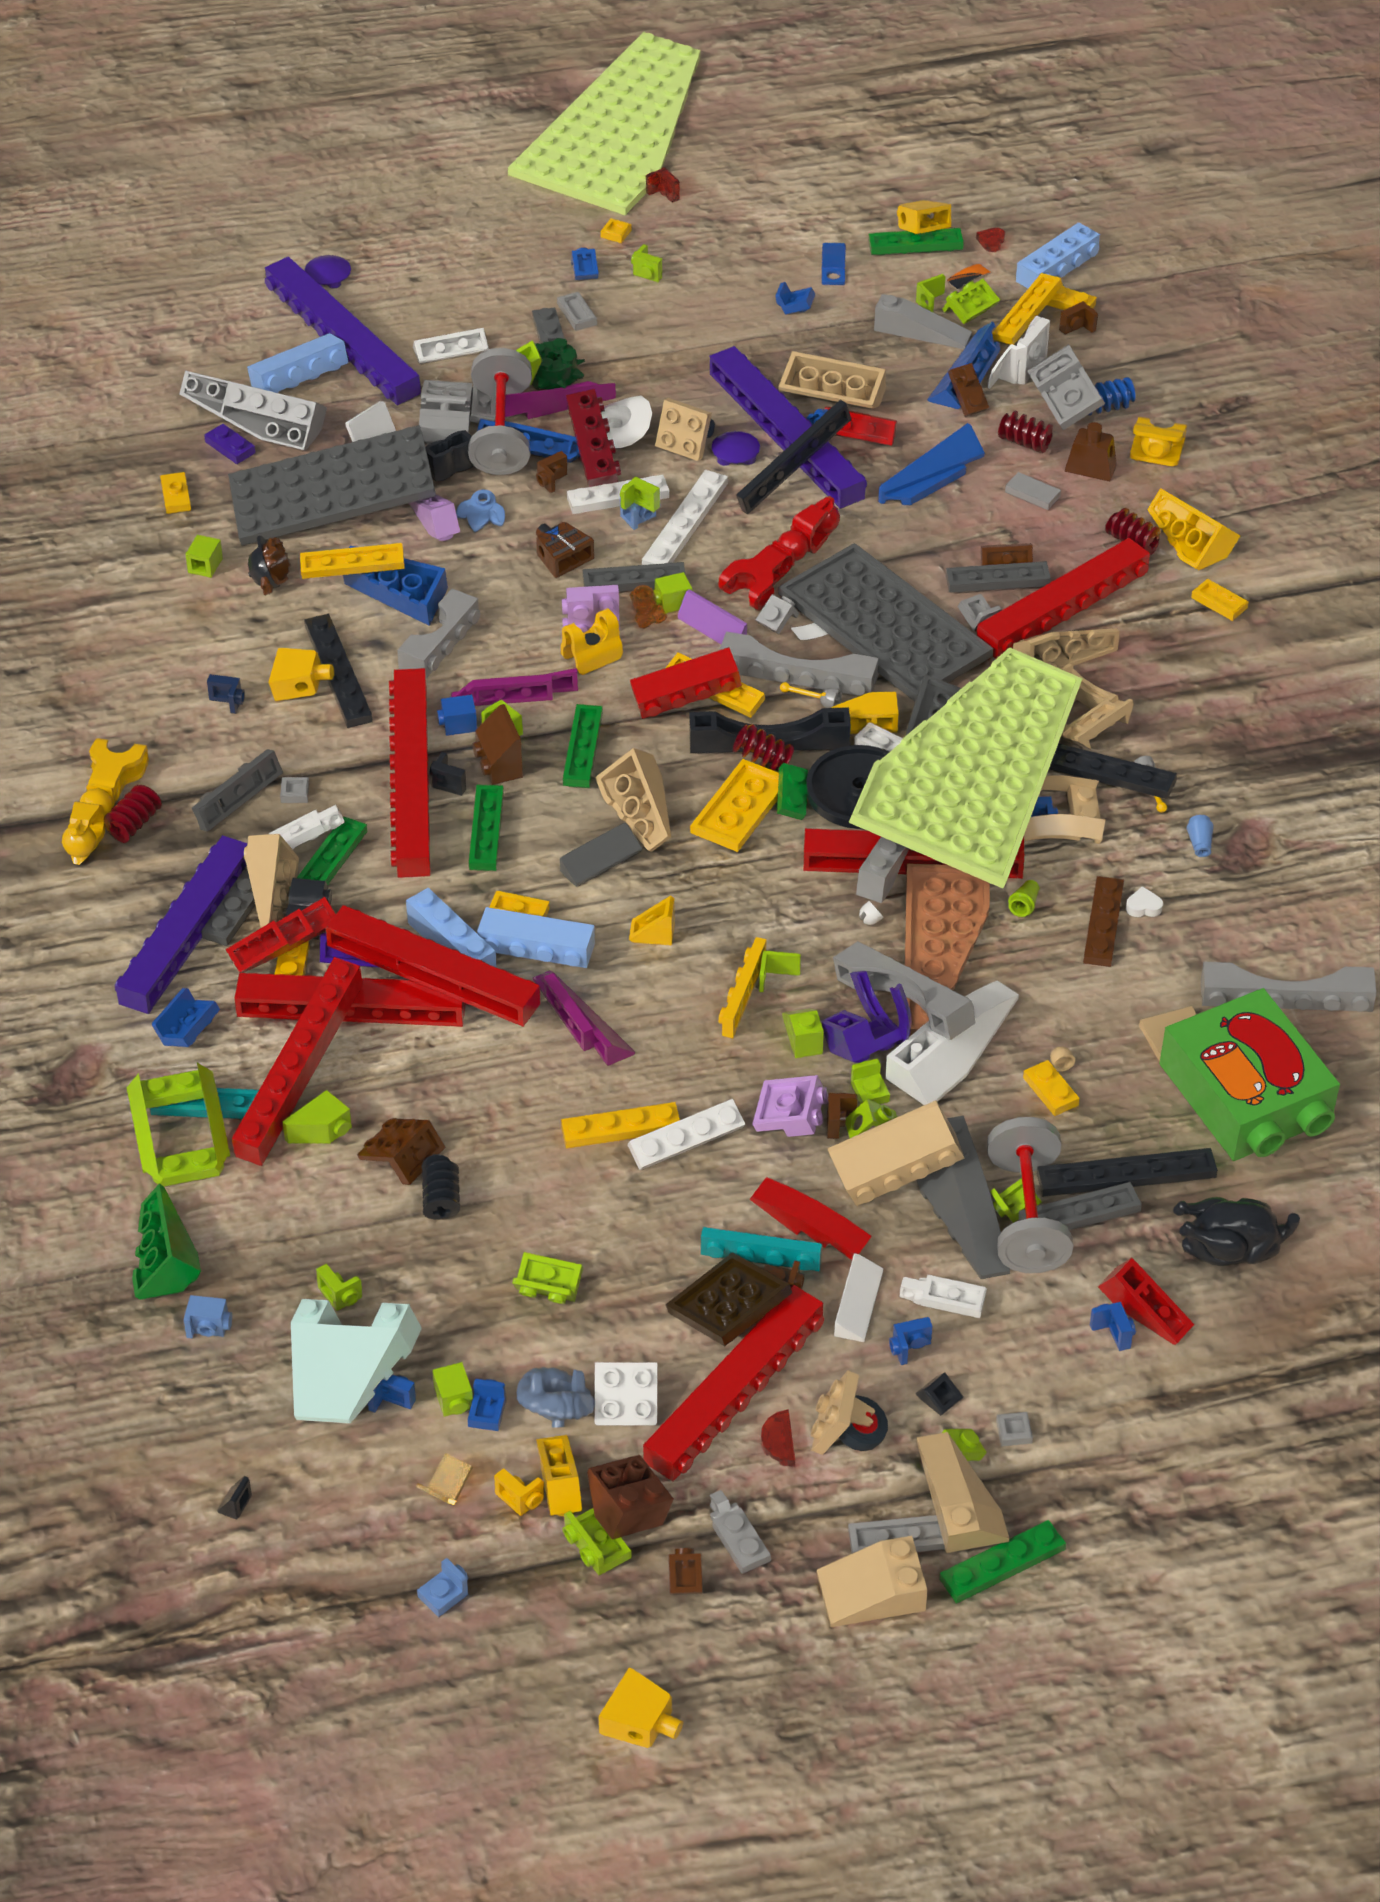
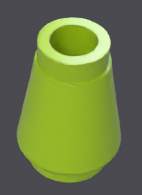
M1025 881L1009 897V909L1015 916L1025 917L1034 911L1040 889L1036 881Z

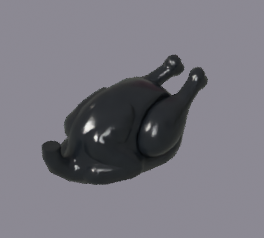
M1211 1197L1196 1203L1180 1201L1173 1208V1213L1177 1216L1194 1215L1196 1217L1192 1222L1186 1221L1179 1229V1233L1185 1237L1182 1241L1183 1250L1201 1261L1217 1266L1236 1265L1246 1262L1248 1264H1257L1278 1255L1281 1248L1280 1245L1295 1232L1300 1222L1299 1215L1291 1213L1288 1215L1285 1224H1278L1275 1213L1272 1212L1271 1207L1267 1203L1248 1198L1232 1201L1222 1197Z

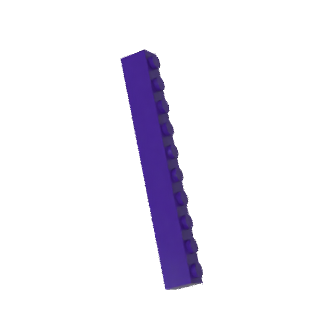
M289 256L265 267V284L270 291H274L283 303H287L295 314L300 315L308 326L313 327L320 337L330 333L343 340L348 362L352 363L360 374L365 375L374 387H378L387 399H391L398 406L421 394L419 375Z
M735 346L710 355V375L783 451L812 426L810 420L806 419L799 412L798 408L793 406L786 399L785 395L780 393L773 386L772 382L769 379L767 380L760 370L747 359L746 355L741 353ZM829 442L825 443L800 466L827 496L834 498V503L839 509L865 499L867 481L864 475L860 474L852 466L851 462L846 460L839 453L838 449Z

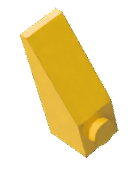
M869 692L830 707H849L850 734H858L869 722L891 733L898 732L896 692Z
M562 1435L536 1439L550 1515L564 1516L568 1511L572 1513L582 1511L579 1476L568 1436Z

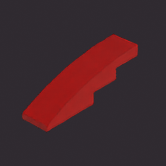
M324 897L302 911L299 908L276 923L273 920L225 950L239 973H244L325 932L327 924L336 914Z
M768 1177L763 1180L749 1199L794 1234L798 1235L802 1231L817 1243H821L824 1248L828 1244L832 1245L850 1260L853 1259L854 1253L860 1254L872 1237L853 1222L821 1202Z

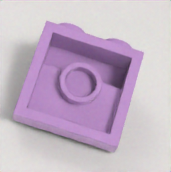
M618 585L566 588L567 598L562 599V614H567V618H562L563 627L574 622L582 632H586L593 626L596 613L606 608H609L614 613L619 622Z
M818 1075L764 1080L753 1120L756 1132L784 1129L787 1137L815 1134L816 1126H821L823 1123L821 1106L828 1102L827 1088L822 1085Z

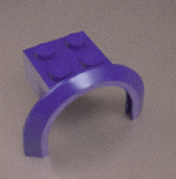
M866 971L852 972L850 975L857 995L871 1021L868 1022L866 1018L845 1010L821 1021L830 1052L854 1063H860L869 1059L870 1054L878 1050L885 1051L894 1047L895 1044H902L905 1040L909 1039L912 1027L910 1007L902 984L899 983L895 988H890L898 1013V1027L881 1007Z

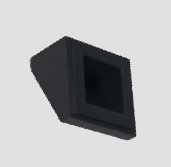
M945 1372L936 1376L916 1393L920 1400L940 1416L963 1398V1395Z
M243 1476L229 1489L217 1509L219 1514L236 1520L240 1517L252 1497L249 1477Z

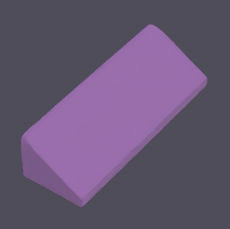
M688 589L678 612V619L719 644H722L726 631L747 635V623L692 590Z

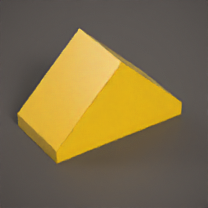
M670 895L633 918L629 940L633 943L672 945L675 927V898Z

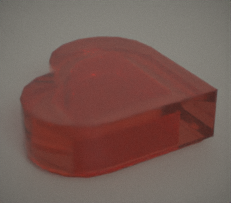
M997 227L976 232V240L986 251L996 252L1001 249V244L1005 241V231Z

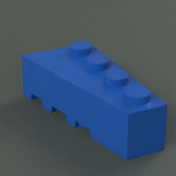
M405 558V569L343 575L345 585L430 626L438 610V603L444 598L448 590L445 568Z

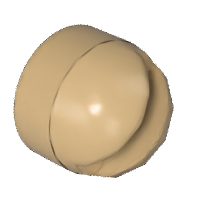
M1060 1046L1052 1050L1050 1061L1058 1072L1069 1070L1075 1064V1057L1067 1047Z

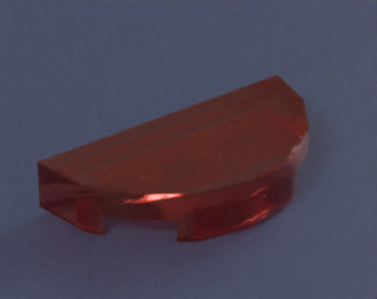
M789 1409L776 1412L767 1418L762 1426L761 1446L764 1453L779 1461L780 1465L795 1467Z

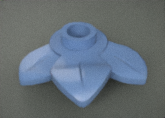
M489 490L476 491L471 499L460 503L456 510L457 518H467L470 528L475 533L489 521L497 526H503L505 522L504 508L496 503L495 495Z

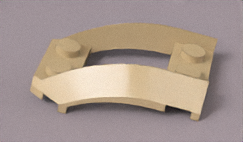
M1069 663L1063 668H1059L1083 678L1075 699L1091 709L1071 724H1065L1061 739L1091 749L1089 740L1095 738L1106 728L1114 725L1116 721L1128 724L1134 705L1132 699L1121 701L1118 699V695L1093 685L1074 670L1073 664Z
M1046 776L1041 790L1067 792L1070 814H1049L1031 817L1024 834V841L1049 838L1080 841L1081 837L1094 839L1095 843L1100 844L1106 819L1100 818L1096 786L1099 781L1071 776Z

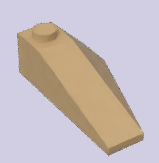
M632 748L595 778L606 803L618 812L619 818L631 827V831L645 848L653 852L671 838L663 779L654 755Z

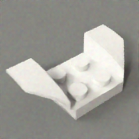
M1036 316L1030 323L1025 337L1020 338L1017 346L1012 344L1009 346L991 371L988 381L989 389L998 379L1012 384L1025 385L1031 378L1027 370L1047 358L1050 320Z

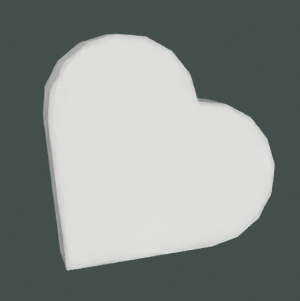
M1142 886L1127 899L1126 911L1133 917H1141L1143 915L1155 917L1162 912L1163 901L1160 897Z

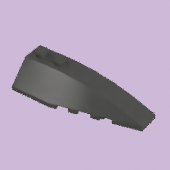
M964 1115L947 1118L956 1133L965 1159L956 1162L952 1166L944 1167L928 1174L922 1179H917L920 1193L925 1199L930 1201L934 1213L948 1227V1233L953 1240H957L962 1248L963 1255L980 1279L1010 1274V1268L1005 1266L998 1256L997 1242L1001 1232L995 1209Z

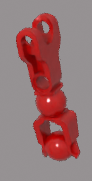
M828 496L796 514L792 520L791 530L782 533L778 541H773L771 545L766 546L753 558L733 561L720 574L719 589L728 594H732L739 589H750L748 595L749 606L758 611L762 610L770 596L774 595L773 586L794 566V562L802 559L807 551L815 554L827 540L829 534L839 525L840 513L834 505V498Z

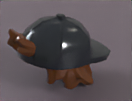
M257 536L258 547L248 558V575L252 577L256 585L261 586L263 594L266 596L273 592V588L280 587V584L289 579L287 574L290 572L289 568L292 565L288 558V553H285L286 549L283 547V542L279 538H269L268 542H266L263 536Z

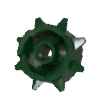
M556 338L554 341L541 344L535 343L542 358V362L531 384L536 390H539V388L547 390L561 387L566 388V386L572 385L575 381L584 377V374L577 366L585 362V359H577L576 350L567 344L566 339Z

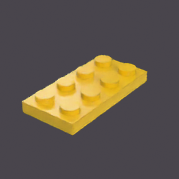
M742 759L690 825V833L738 852L777 802L779 773Z

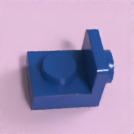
M579 248L572 251L571 265H573L575 280L598 278L599 273L595 249Z
M929 1317L894 1324L893 1337L889 1338V1346L892 1355L898 1356L901 1365L907 1364L909 1349H919L931 1344L933 1326Z

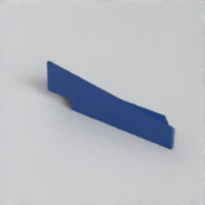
M993 321L977 331L950 369L972 363L979 383H981L1001 350L999 342H994L992 330L995 328ZM947 372L927 400L935 404L959 409L961 405Z
M480 419L477 431L488 426H495V422ZM505 421V426L522 432L529 440L530 454L547 458L562 451L567 455L568 463L580 457L577 441L574 436Z
M969 423L965 424L880 485L878 502L885 504V502L891 499L901 500L902 505H912L966 474L965 464L985 456V452L972 426Z

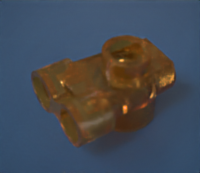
M640 585L634 591H631L629 596L636 612L634 618L639 628L644 629L653 623L659 624L667 619V614L663 607L658 606L653 599L654 592L651 587Z

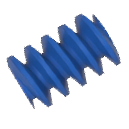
M1124 377L1122 380L1115 379L1113 382L1106 381L1104 384L1102 382L1095 384V388L1105 403L1102 406H1104L1106 412H1110L1111 404H1113L1115 410H1119L1120 403L1127 409L1129 408V401H1135V388L1129 377ZM1102 406L1095 410L1097 414H1101Z

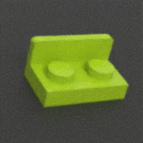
M981 279L976 283L974 281L969 282L959 293L957 291L952 292L945 299L947 303L942 310L946 313L952 309L961 322L966 324L996 306L1000 299L987 282Z

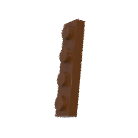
M1101 876L1096 878L1083 964L1111 967L1124 879Z

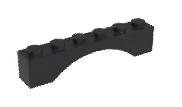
M849 707L822 708L812 715L784 724L756 725L757 731L759 729L765 730L766 736L773 734L775 741L782 739L785 745H793L794 751L829 750L850 745L851 724ZM716 711L689 712L690 754L733 752L737 735L746 724L748 726L750 724L725 717ZM740 748L737 752H743V748Z

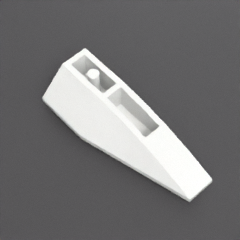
M995 981L966 995L973 1003L976 1023L952 1040H949L932 1031L928 1021L913 1033L908 1040H905L887 1055L886 1079L923 1105L935 1100L938 1102L968 1076L1019 999V994L999 981Z

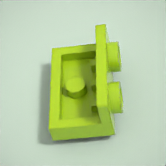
M524 1252L518 1276L513 1278L512 1284L519 1290V1294L526 1297L536 1298L537 1294L548 1296L547 1300L558 1304H565L566 1300L575 1302L583 1266L577 1263Z
M593 1508L577 1517L571 1511L564 1514L565 1526L562 1530L565 1538L570 1544L575 1543L584 1564L587 1567L592 1566L598 1576L632 1558L630 1548L621 1537L616 1539L610 1538L595 1518Z

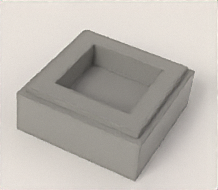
M282 777L281 803H308L309 777Z
M1028 1412L998 1414L996 1416L1001 1447L1032 1444L1033 1435Z

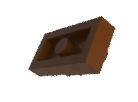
M972 363L948 371L965 417L989 408Z
M1031 543L981 546V566L1033 562V545Z

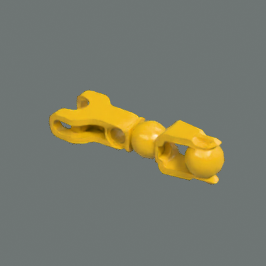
M95 739L89 750L90 758L93 762L91 764L92 774L86 786L87 791L80 797L79 802H74L70 823L62 835L61 843L64 850L71 855L73 864L80 865L105 835L104 817L114 807L125 785L143 777L149 762L147 745L134 744L128 751L115 753L108 748L109 740Z

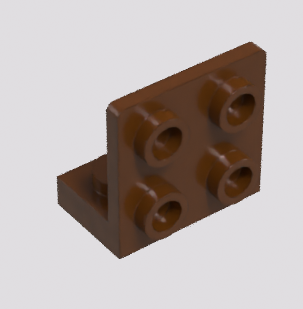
M391 1118L382 1125V1129L374 1137L365 1142L364 1148L357 1156L360 1160L389 1162L403 1185H411L423 1172L422 1163L424 1159L434 1154H440L446 1147L430 1120Z

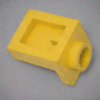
M504 1468L494 1475L495 1494L520 1516L530 1509L537 1508L544 1498V1481L541 1478L537 1477L525 1487L524 1482L518 1476H512Z

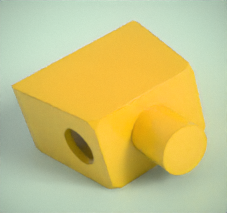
M921 200L898 206L897 216L900 229L920 234L951 228V204ZM930 213H934L932 219L928 217V215L931 216Z
M278 648L269 678V685L274 700L281 701L315 695L320 680H333L334 668L332 664H321L318 653L315 650Z
M629 1667L599 1714V1733L648 1748L653 1745L659 1733L675 1740L682 1730L683 1721L671 1716L672 1696Z

